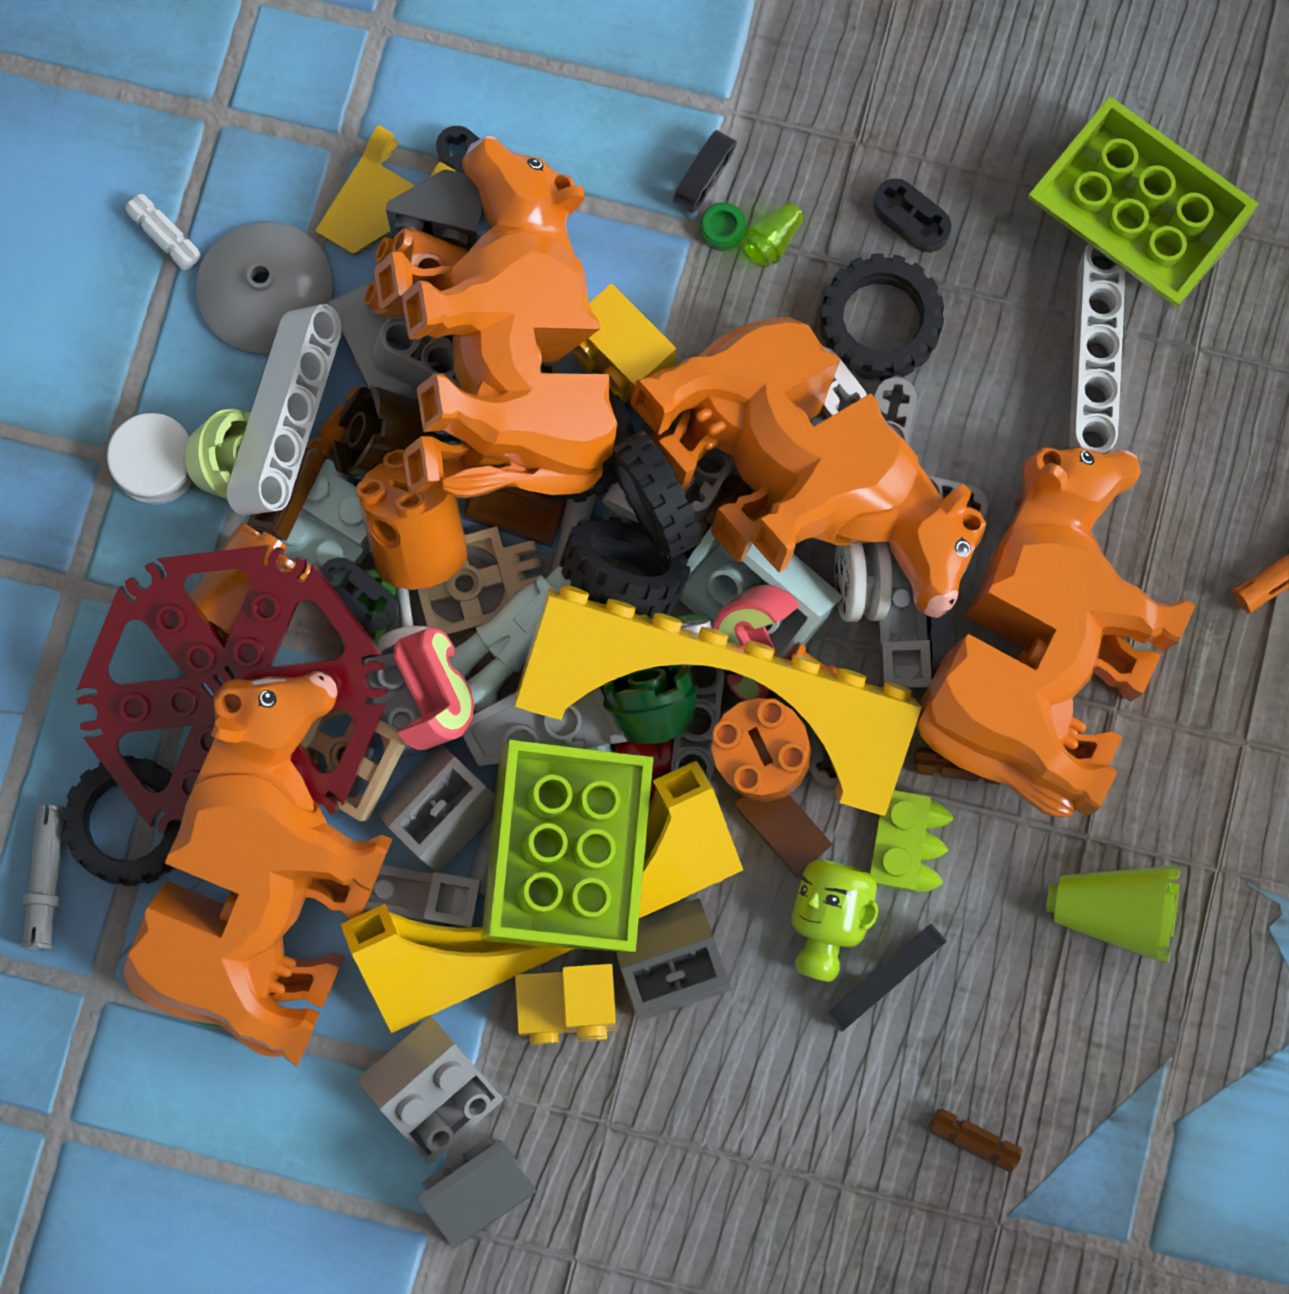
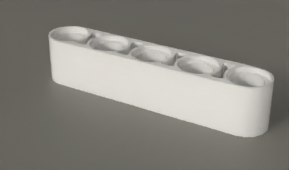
M1090 244L1087 245L1082 255L1077 273L1069 448L1081 447L1099 453L1111 452L1118 436L1126 270ZM1097 256L1104 257L1109 260L1112 268L1109 270L1098 269L1094 266L1091 258ZM1101 300L1108 305L1110 312L1107 314L1096 313L1090 307L1089 302ZM1093 343L1102 345L1108 352V357L1096 358L1092 356L1087 350V345ZM1090 387L1100 389L1106 396V401L1103 403L1092 402L1087 398L1085 389ZM1090 431L1099 434L1104 441V446L1100 448L1090 447L1083 440L1082 434Z
M328 304L288 311L280 321L227 486L228 503L239 515L245 516L280 511L287 506L342 332L339 314Z

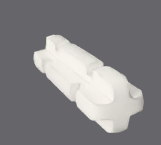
M144 194L136 195L127 203L125 209L128 215L138 225L143 227L146 234L166 254H170L172 260L181 269L188 270L198 262L201 257L198 248L189 239H185L183 233L159 209L156 210L154 204Z

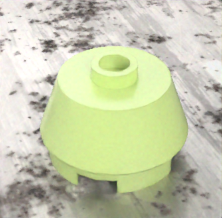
M238 409L220 410L213 414L189 437L185 447V465L191 480L201 490L227 499L228 482L251 412H243Z

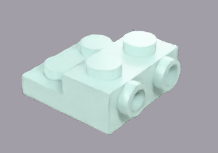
M326 459L287 541L278 539L287 547L284 552L285 555L293 561L295 558L304 557L307 559V564L311 566V564L315 563L319 570L328 560L337 557L348 558L360 566L370 549L356 487L346 481L347 475L337 472L331 460ZM345 567L343 570L333 568L330 571L329 575L334 579L331 584L334 590H337L339 587H345L348 583V576L351 573L348 567Z

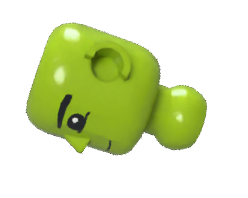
M816 859L806 866L796 900L793 903L794 908L791 917L793 929L798 934L807 937L805 947L799 951L795 960V967L799 974L827 982H832L838 976L840 971L838 959L840 947H855L859 945L864 939L867 929L873 926L878 915V905L875 902L877 885L870 873L828 860Z

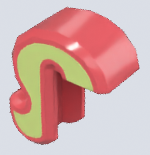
M761 585L751 587L736 596L718 611L712 624V629L727 634V642L745 647L747 641H755L775 649L765 626L783 620L800 605L791 593L776 586ZM775 650L773 655L778 657L777 652ZM733 671L726 676V682L731 692L742 702L755 698L766 699L773 692V690L759 682Z
M429 627L398 639L394 648L393 659L421 715L398 730L397 734L405 744L417 750H427L462 736L472 724L474 699L471 688L465 678L451 666L448 660L455 655V648L448 636L436 627Z

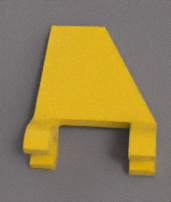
M380 125L373 131L363 156L315 230L317 234L353 256L391 234L386 214L387 203L389 200L415 186L382 166L395 150L398 141L394 139L395 135ZM439 162L430 177L444 169L455 170Z

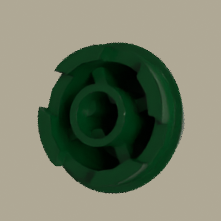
M677 665L644 669L623 679L619 677L604 684L606 698L603 701V706L627 741L638 744H659L683 734L692 726L698 683L691 677L688 665L678 669Z

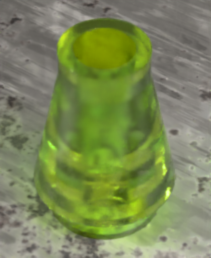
M787 201L779 209L748 228L744 232L745 238L741 241V249L745 256L752 263L762 268H767L770 264H777L798 228L804 223V213L797 205Z

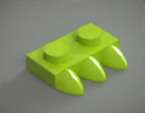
M894 790L886 816L879 815L869 871L874 877L877 886L923 893L943 884L941 877L930 867L921 864V861L933 860L948 852V848L938 837L926 832V829L939 828L953 821V816L944 806L931 800L929 796Z

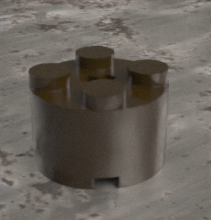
M370 385L371 389L366 387L359 388L347 402L338 426L345 428L342 443L334 440L333 463L337 472L362 481L370 470L383 463V458L387 453L399 449L405 450L421 436L436 438L434 433L423 431L419 401Z

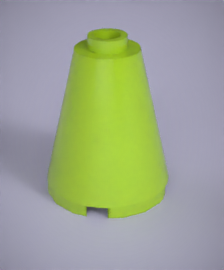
M1163 866L1061 875L1059 884L1050 883L1046 912L1055 913L1054 922L1056 924L1151 960L1169 963L1171 949H1164L1162 947L1169 948L1170 937L1174 936L1180 883L1170 882V879L1178 880L1181 869L1180 867Z

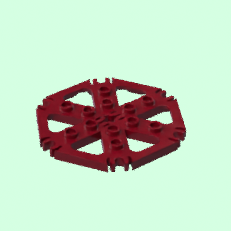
M270 545L161 557L156 559L163 565L167 577H165L164 571L158 564L150 562L144 566L152 577V583L149 588H143L134 577L128 578L125 581L127 590L136 597L135 600L127 594L124 586L118 587L77 690L83 688L97 690V694L90 693L77 698V705L92 704L97 709L96 719L80 723V729L94 731L101 728L103 734L98 736L87 735L83 739L150 827L155 825L157 815L161 810L165 813L158 823L159 833H166L173 820L182 822L186 803L192 792L193 785L215 739L211 736L215 723V692L223 683L233 679L254 680L269 676L295 678L315 671L323 672L333 679L338 695L332 709H345L349 711L355 721L354 729L338 767L332 772H322L301 743L292 753L290 761L301 775L312 800L316 804L324 805L331 815L339 810L338 802L333 796L328 794L329 791L338 797L342 806L346 803L388 701L383 703L368 702V697L372 699L380 698L388 693V687L374 688L367 680L369 672L384 669L385 662L374 660L366 664L364 663L363 657L381 655L382 652L315 563L311 564L310 572L303 581L300 576L305 573L307 559L299 557L294 569L290 572L285 571L280 565V558L283 555L284 549L277 547L270 553L268 565H265V555ZM239 569L248 576L250 581L249 590L227 643L219 636L184 589L186 579L192 574ZM302 600L315 602L343 638L345 643L343 654L338 659L273 666L298 603ZM132 620L144 622L185 676L123 684L112 680L108 670L109 664L126 624ZM204 683H206V685L212 691L213 695H211L208 692V690L203 685ZM192 726L167 787L160 792L149 790L120 753L119 741L121 737L131 732Z

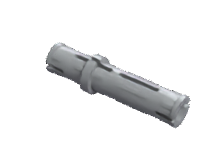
M45 804L36 805L28 894L22 895L21 904L26 907L23 939L20 946L24 950L39 951L40 948L43 952L52 951L55 909H60L61 898L57 897L63 843L62 830H64L65 824L62 821L63 806L49 804L48 809Z

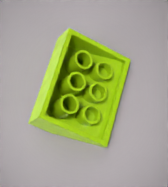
M1111 96L1107 98L1027 198L1176 308L1219 260L1246 226L1259 205L1258 202Z
M509 740L500 748L481 940L528 946L636 952L653 757Z

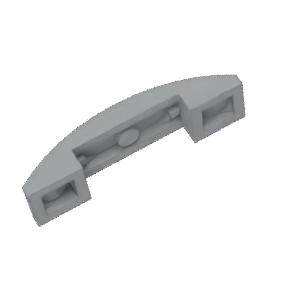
M887 542L892 562L893 587L888 615L884 620L878 621L883 686L885 682H891L908 689H927L932 681L930 640H927L926 615L916 608L913 601L911 583L891 551L890 542Z
M382 865L363 912H368L386 904L389 912L410 920L472 928L481 880L433 872L432 874ZM310 897L305 899L314 902H319L318 900Z

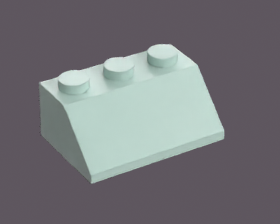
M710 527L701 543L698 544L688 559L686 566H690V574L680 601L695 614H705L715 620L721 608L751 587L770 585L791 593L800 606L783 620L765 626L778 657L784 658L796 643L807 644L843 597L794 554L788 568L780 573L768 562L754 544L751 545L744 559L740 562L735 561L712 535Z

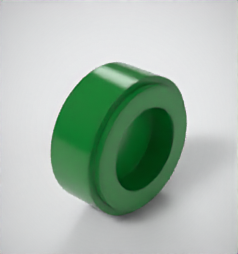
M725 202L716 203L708 207L702 214L700 235L704 243L710 248L717 251H728L737 247L744 238L746 228L745 217L735 205Z

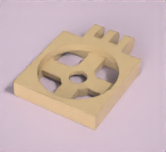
M497 526L465 535L467 547L487 552L498 564L477 570L474 566L469 565L466 559L461 570L449 580L430 588L417 589L427 627L439 628L448 638L477 631L476 627L491 620L520 589L535 582L539 577L526 579L525 576L542 569L539 558L523 562L520 557L531 555L538 551L535 541H527L503 548ZM464 575L471 577L474 582L473 588L465 593L458 591L455 586L456 580ZM503 584L505 593L500 605L494 612L483 615L478 599L482 589ZM453 598L460 602L465 620L456 623L449 622L433 611L431 603Z
M331 709L326 715L317 718L300 742L311 758L313 749L325 756L328 766L326 773L334 771L340 763L338 752L342 747L347 746L355 726L352 714L345 709ZM344 714L352 717L343 737L334 738L321 730L326 723L335 717ZM382 719L376 732L382 738L385 752L379 764L365 756L358 772V776L369 782L364 794L348 798L342 806L338 797L331 791L328 792L338 802L340 810L360 822L369 820L406 746L397 734L399 729L388 725Z

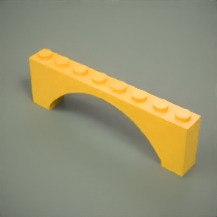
M561 585L560 591L548 588L516 691L515 707L562 721L565 709L584 695L609 681L632 672L657 666L678 664L705 665L730 670L751 678L773 690L792 705L810 724L831 759L838 779L834 792L839 803L886 816L921 711V706L917 700L911 697L912 690L891 682H885L883 688L865 683L866 676L844 668H839L837 674L819 669L820 662L802 655L794 654L792 660L773 655L775 649L759 642L747 641L745 647L727 642V634L712 628L701 627L699 633L681 628V620L669 615L654 613L653 619L634 614L636 607L619 600L608 599L606 605L588 600V592L576 587Z
M697 760L653 780L656 790L648 811L639 918L743 871L713 787ZM386 904L340 924L351 954L391 1033L415 1024L445 1008L503 983L515 975H519L573 950V948L481 940L482 927L455 928L417 922L389 912Z

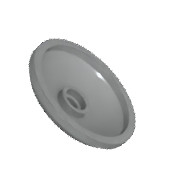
M254 222L226 233L209 249L198 271L196 295L199 309L206 324L221 341L245 353L270 355L283 315L288 311L328 304L327 301L334 297V279L330 264L323 250L306 233L279 222ZM259 272L269 274V278L264 283L254 282V276Z

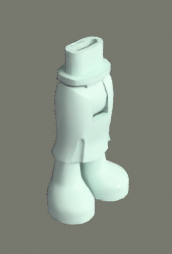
M560 565L546 579L540 575L535 582L520 589L491 620L476 627L477 632L464 643L455 648V655L448 659L451 666L466 678L476 663L489 651L496 657L478 674L467 681L474 699V709L477 712L498 702L497 691L514 671L520 672L527 659L548 588L560 591L561 585L570 586L571 581L564 579L561 573L563 567H560Z

